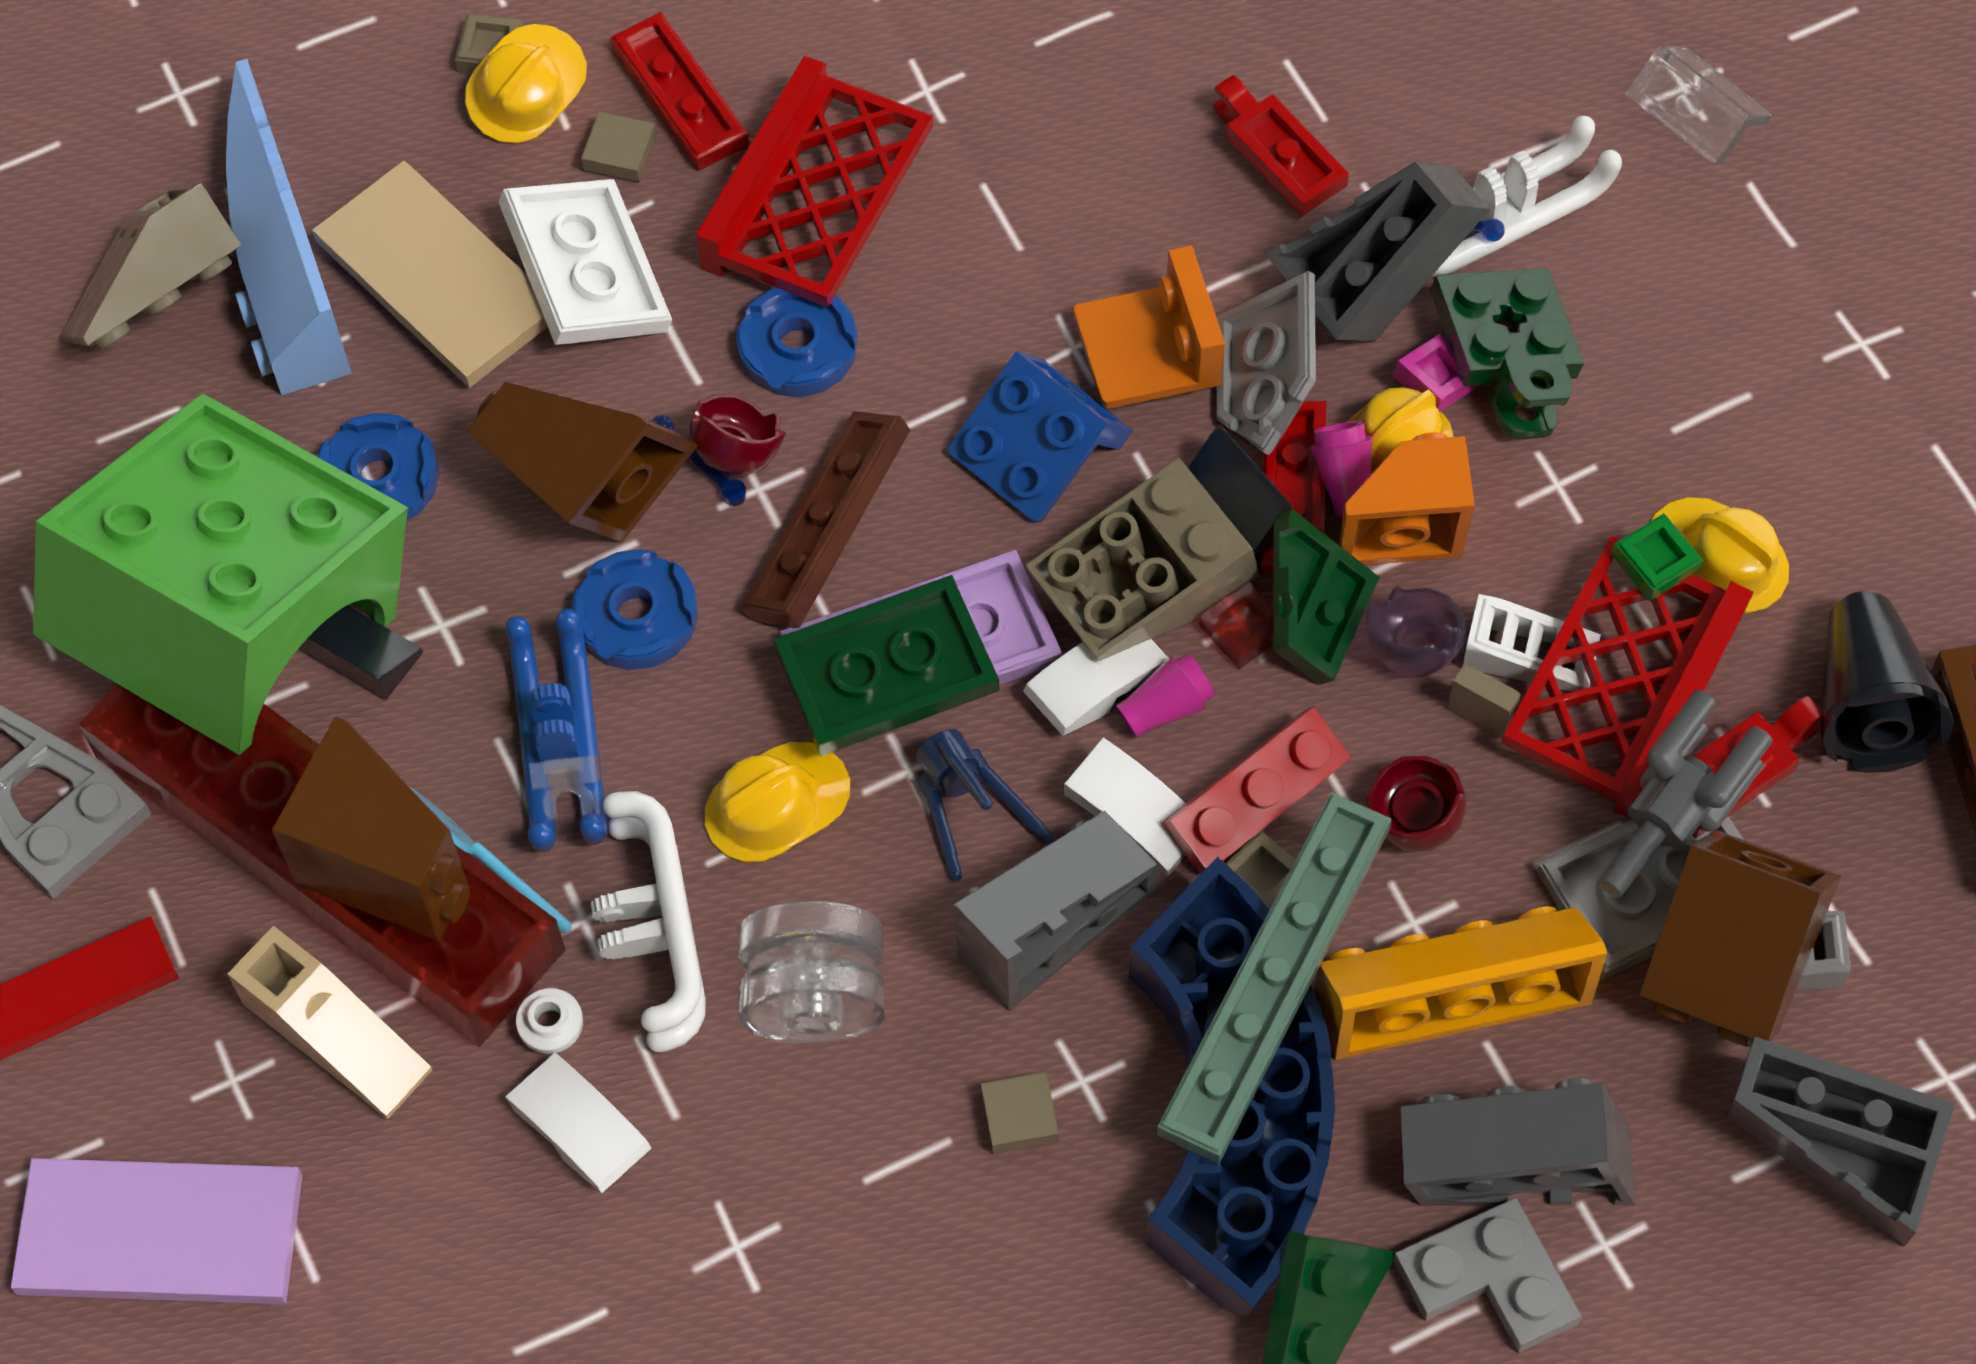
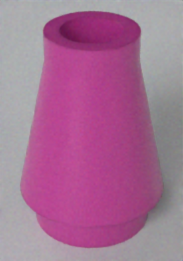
M1360 421L1337 423L1314 430L1316 444L1310 448L1333 503L1334 515L1337 517H1343L1345 503L1371 476L1372 436L1365 434L1364 423Z
M1187 653L1177 660L1170 656L1126 700L1116 705V708L1135 738H1138L1147 731L1205 710L1204 703L1213 698L1215 692L1198 663Z

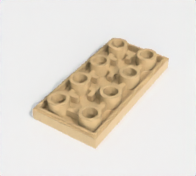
M405 160L312 229L315 241L469 388L548 327L528 275Z

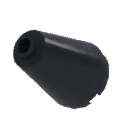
M1858 591L1847 595L1832 608L1829 615L1822 702L1823 717L1821 719L1820 734L1827 755L1836 763L1837 755L1851 760L1853 770L1865 773L1891 772L1916 765L1927 759L1925 749L1939 738L1942 747L1950 739L1954 726L1951 706L1895 607L1887 597L1868 591Z

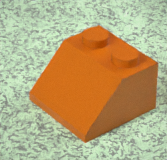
M1432 432L1418 435L1412 440L1401 441L1345 503L1338 545L1364 565L1462 558L1475 507L1465 436L1447 437L1445 434Z

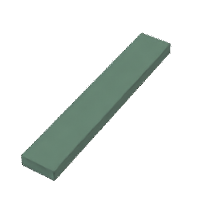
M1330 793L1157 1127V1136L1212 1162L1220 1163L1390 829L1391 818L1335 793Z

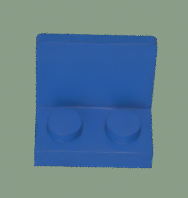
M1016 351L949 445L948 452L1029 519L1035 522H1042L1095 447L1101 445L1120 450L1133 432V429L1109 410L1103 408L1099 402L1046 360Z

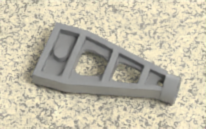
M0 705V730L24 747L20 753L0 769V839L10 857L54 899L152 814L147 804L105 763ZM37 768L50 769L71 781L74 790L36 823L26 821L21 816L12 799V789Z

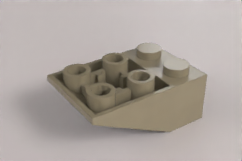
M202 183L177 184L125 218L61 335L66 343L87 345L88 347L97 344L99 349L129 332L131 328L126 321L137 313L142 314L148 311L150 315H153L177 301L182 296L177 287L186 281L199 278L201 282H204L232 264L228 254L240 247L241 243Z
M1180 458L1173 461L1025 565L1026 569L1097 661H1101L1210 614L1260 578L1252 547Z

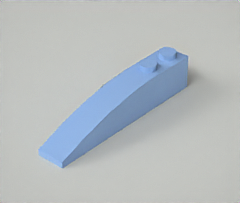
M248 60L235 62L228 110L226 177L229 217L232 231L241 243V246L236 249L247 290L237 292L235 295L246 327L258 325L262 338L251 341L262 377L274 373L281 395H285L350 375L352 372Z

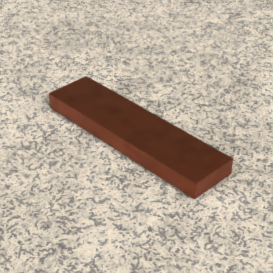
M859 411L852 412L741 607L751 621L800 628L910 432V428L901 416Z

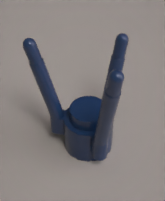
M957 729L941 731L931 736L918 749L916 756L925 772L916 782L927 798L942 854L946 861L950 878L953 881H959L963 875L940 795L943 791H945L948 797H958L970 792L982 809L989 810L993 802L979 780L981 778L1046 846L1058 840L1034 812L988 765L980 750L970 748L961 731Z

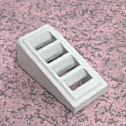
M1479 594L1463 665L1466 664L1468 666L1469 664L1484 673L1532 683L1543 662L1542 659L1537 658L1541 641L1553 643L1564 621L1500 598ZM1583 628L1589 644L1600 641L1601 634ZM1491 630L1503 632L1501 645L1489 641ZM1516 635L1528 638L1525 653L1513 649ZM1572 637L1567 646L1576 648ZM1582 660L1576 661L1574 671L1564 668L1562 665L1556 666L1553 671L1561 690L1574 692L1590 688V680Z

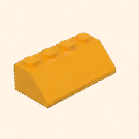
M1539 907L1522 914L1518 920L1493 925L1491 921L1480 920L1461 926L1454 934L1429 939L1427 935L1415 934L1395 941L1389 948L1365 953L1361 948H1349L1338 951L1321 963L1317 971L1315 990L1328 1029L1334 1058L1339 1060L1591 1005L1606 960L1607 950L1604 941L1577 907L1556 911L1554 907Z

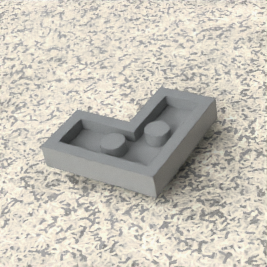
M1517 1198L1395 1253L1393 1262L1424 1321L1486 1293L1518 1353L1580 1324L1582 1315Z

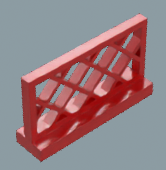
M804 55L695 235L701 269L722 277L727 268L828 307L933 128V115L827 76L826 63ZM835 99L856 107L859 117L828 126L824 113L831 101ZM894 122L912 128L905 140L885 146L881 145L875 128ZM866 131L873 149L842 159L835 140ZM826 143L833 162L802 171L797 160L803 150ZM889 160H893L891 166L888 162ZM879 164L884 175L881 183L855 191L848 173ZM792 169L793 174L788 175V173ZM839 176L846 195L815 204L808 185ZM799 188L807 207L775 216L770 205L775 195ZM868 204L865 210L863 211L862 206ZM853 209L858 221L854 229L829 237L821 218ZM765 214L766 219H765V220H761V218H762L763 215ZM813 221L820 240L788 250L781 231ZM773 234L779 249V253L760 259L741 253L749 240ZM841 250L839 255L836 256L835 251ZM826 254L831 268L822 284L798 275L794 264Z
M1611 535L1500 743L1617 801L1613 811L1631 819L1628 816L1627 810L1642 791L1640 779L1649 767L1647 761L1649 750L1693 691H1704L1754 592L1733 581L1724 590L1692 574L1651 600L1661 626L1631 633L1621 607L1648 599L1639 588L1615 594L1607 571L1614 560L1611 555L1613 546L1621 539ZM1600 588L1603 597L1592 600L1597 589ZM1682 591L1705 603L1699 616L1673 622L1663 596ZM1608 610L1619 637L1589 644L1580 623L1582 617ZM1690 632L1684 645H1682L1679 635ZM1573 637L1576 648L1565 650ZM1666 638L1675 660L1673 666L1647 673L1637 646ZM1624 649L1634 676L1604 684L1594 657ZM1582 660L1592 687L1562 695L1553 673L1556 666ZM1663 683L1656 697L1652 685ZM1546 687L1549 698L1538 701ZM1640 689L1648 709L1647 716L1620 724L1610 696ZM1597 700L1608 727L1577 735L1567 707ZM1555 711L1565 738L1544 743L1522 732V729L1529 717ZM1637 733L1629 747L1625 736ZM1613 739L1622 762L1615 777L1590 766L1582 747ZM1570 751L1571 754H1572V756H1570V755H1568V754H1566V753H1564V752Z

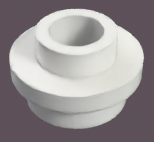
M555 988L542 989L532 993L522 1002L517 1012L516 1026L521 1040L530 1049L544 1054L559 1053L574 1044L580 1036L583 1028V1014L579 1003L569 993ZM556 1011L561 1014L558 1022L552 1026L546 1027L537 1023L539 1016L544 1012Z

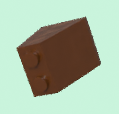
M504 382L499 390L492 392L483 400L477 412L478 417L467 430L472 437L569 524L620 542L625 540L698 446L690 438L640 416Z
M335 716L272 829L294 881L300 887L439 941L449 922L456 923L460 919L470 896V887L468 886L450 830L348 721Z
M1712 831L1690 847L1639 996L1655 1001L1654 1010L1670 1019L1691 1023L1693 1018L1696 1017L1719 1026L1717 1034L1730 1042L1750 1047L1754 1037L1771 1041L1779 1033L1836 892L1841 875L1721 831Z

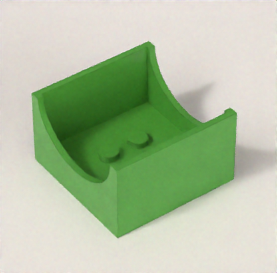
M202 393L36 521L33 635L240 755L252 744L259 713L278 676L299 647L323 622L349 604H353L373 615L375 621L384 627L396 618L408 507Z

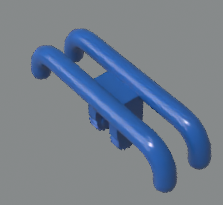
M569 608L560 610L555 619L565 686H562L561 683L539 685L534 643L528 621L522 616H513L505 624V634L512 666L530 828L528 830V838L531 846L538 852L550 851L556 842V824L549 772L551 768L575 765L581 815L580 831L583 839L589 844L597 845L605 840L608 832L607 815L602 808L605 798L584 634L579 614Z

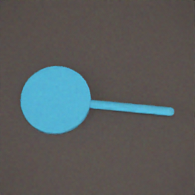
M411 788L449 828L454 844L457 847L478 858L561 932L568 933L571 931L572 924L483 845L474 842L443 811Z

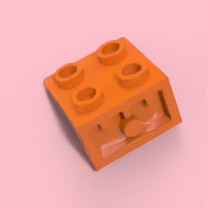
M1192 245L1168 250L1167 275L1159 277V287L1079 303L1074 306V320L1103 408L1111 409L1222 385L1225 341Z

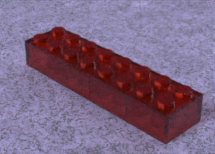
M119 684L79 723L89 746L98 760L105 763L111 770L479 1048L566 951L557 920L456 845L455 847L461 860L468 886L470 887V896L460 919L456 923L449 922L439 941L296 885L272 829L319 744L265 704L262 706L255 725L252 744L240 755Z

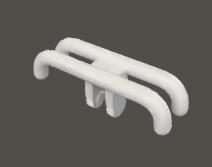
M1585 115L1578 116L1574 119L1569 133L1562 141L1533 158L1524 151L1510 156L1506 171L1501 174L1492 167L1478 172L1475 186L1472 189L1490 208L1480 220L1486 229L1463 240L1432 277L1453 273L1578 210L1602 195L1616 180L1622 166V158L1614 150L1604 151L1599 156L1595 168L1584 179L1535 204L1539 185L1538 181L1570 165L1589 146L1595 133L1593 119Z
M619 791L607 795L603 801L602 808L604 813L612 818L608 824V831L617 840L640 839L650 846L656 884L616 891L613 894L600 895V897L594 898L595 900L591 901V911L595 921H600V923L663 916V918L623 928L620 931L607 932V934L601 935V938H598L597 941L599 955L602 958H606V960L622 959L623 957L629 958L669 950L675 981L673 996L663 1004L647 1008L641 1016L643 1028L649 1031L646 1037L648 1047L654 1052L662 1053L685 1045L698 1033L705 1018L706 998L671 820L666 809L653 797L638 791Z

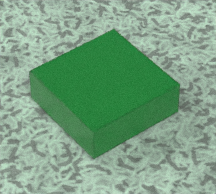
M1665 513L1616 542L1611 551L1613 558L1649 601L1699 571L1704 561Z

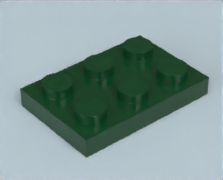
M952 575L774 638L776 654L820 756L1000 691L998 675Z

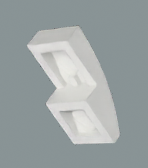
M1149 639L1101 661H1097L1082 642L1026 684L1023 692L1059 733L1064 736L1109 714L1117 697L1139 687L1168 657L1152 639Z
M1103 737L1064 784V795L1094 816L1105 810L1157 863V870L1168 877L1185 857V854L1162 822L1186 803L1141 764Z
M556 1053L551 1055L505 1096L515 1113L552 1143L562 1160L600 1193H603L651 1149L648 1141L597 1089Z

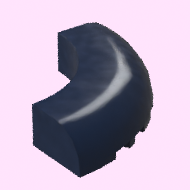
M1219 857L1130 946L1129 978L1148 995L1164 1015L1179 1041L1188 1067L1270 911L1250 885ZM1309 986L1220 1163L1212 1162L1188 1150L1178 1176L1165 1197L1147 1218L1146 1245L1214 1302L1235 1314L1248 1316L1278 1280L1289 1231L1305 1233L1318 1202L1329 1161L1335 1117V1090L1330 1057L1331 1048L1320 1003L1316 1001L1311 986Z

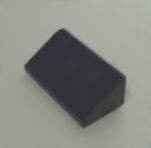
M1220 425L1210 434L1188 466V469L1252 547L1256 559L1274 545V520L1277 514L1293 508L1285 496Z
M348 605L323 622L299 647V650L385 700L388 699L423 653L422 648Z

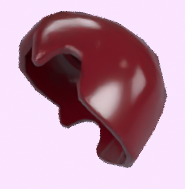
M713 394L705 400H699L689 424L690 439L698 445L695 450L702 461L726 475L748 476L765 469L777 455L786 435L784 431L780 430L781 418L778 414L772 413L765 416L764 412L755 404L735 394Z
M1402 756L1380 770L1366 794L1368 809L1392 819L1390 829L1384 840L1404 851H1430L1450 841L1461 827L1466 810V794L1455 769L1429 756Z

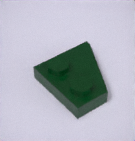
M1293 509L1277 514L1274 520L1273 650L1320 685L1335 680L1380 577Z
M1289 1231L1261 1364H1336L1390 1268L1395 1251Z

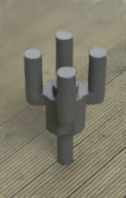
M1694 690L1648 752L1647 761L1649 767L1640 779L1642 791L1627 810L1628 816L1639 828L1600 879V886L1608 894L1621 898L1659 845L1671 846L1680 850L1698 827L1706 832L1718 829L1764 767L1760 759L1773 742L1771 736L1761 728L1751 726L1715 774L1704 762L1690 756L1708 732V727L1704 722L1716 707V702L1710 695L1701 690Z

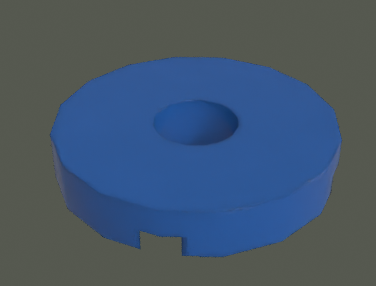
M774 287L750 303L744 311L745 317L741 321L740 327L738 325L736 342L742 368L756 385L775 395L799 398L822 393L840 382L855 361L858 347L856 325L851 310L837 295L834 296L830 305L826 307ZM796 330L805 331L813 337L812 341L802 348H790L781 342L786 334Z
M372 413L352 418L339 426L341 431L335 434L330 441L327 437L319 447L318 458L407 506V521L422 512L435 494L440 471L433 443L425 432L423 434L421 430L414 427L413 422L400 415ZM386 461L393 465L390 473L382 479L367 480L361 476L362 470L371 462Z
M643 549L616 552L596 562L585 573L586 579L580 584L578 590L576 588L572 598V609L579 614L586 651L605 665L626 670L653 668L675 657L691 640L698 621L695 587L684 568L673 560L670 563L666 559L658 558L657 553ZM641 598L651 603L652 608L649 613L639 619H626L618 613L621 605L630 599Z

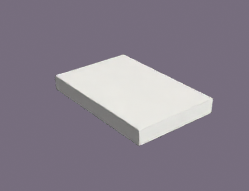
M614 179L503 189L499 205L555 345L667 333L672 322L671 315Z

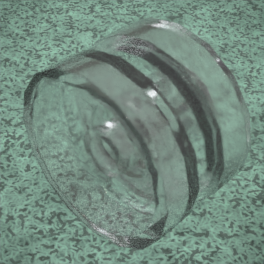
M826 901L789 902L761 909L747 916L738 926V961L740 969L746 973L738 983V1015L740 1025L752 1034L779 1042L798 1044L832 1043L857 1038L871 1032L885 1020L883 977L876 972L884 964L882 921L871 912L843 903Z

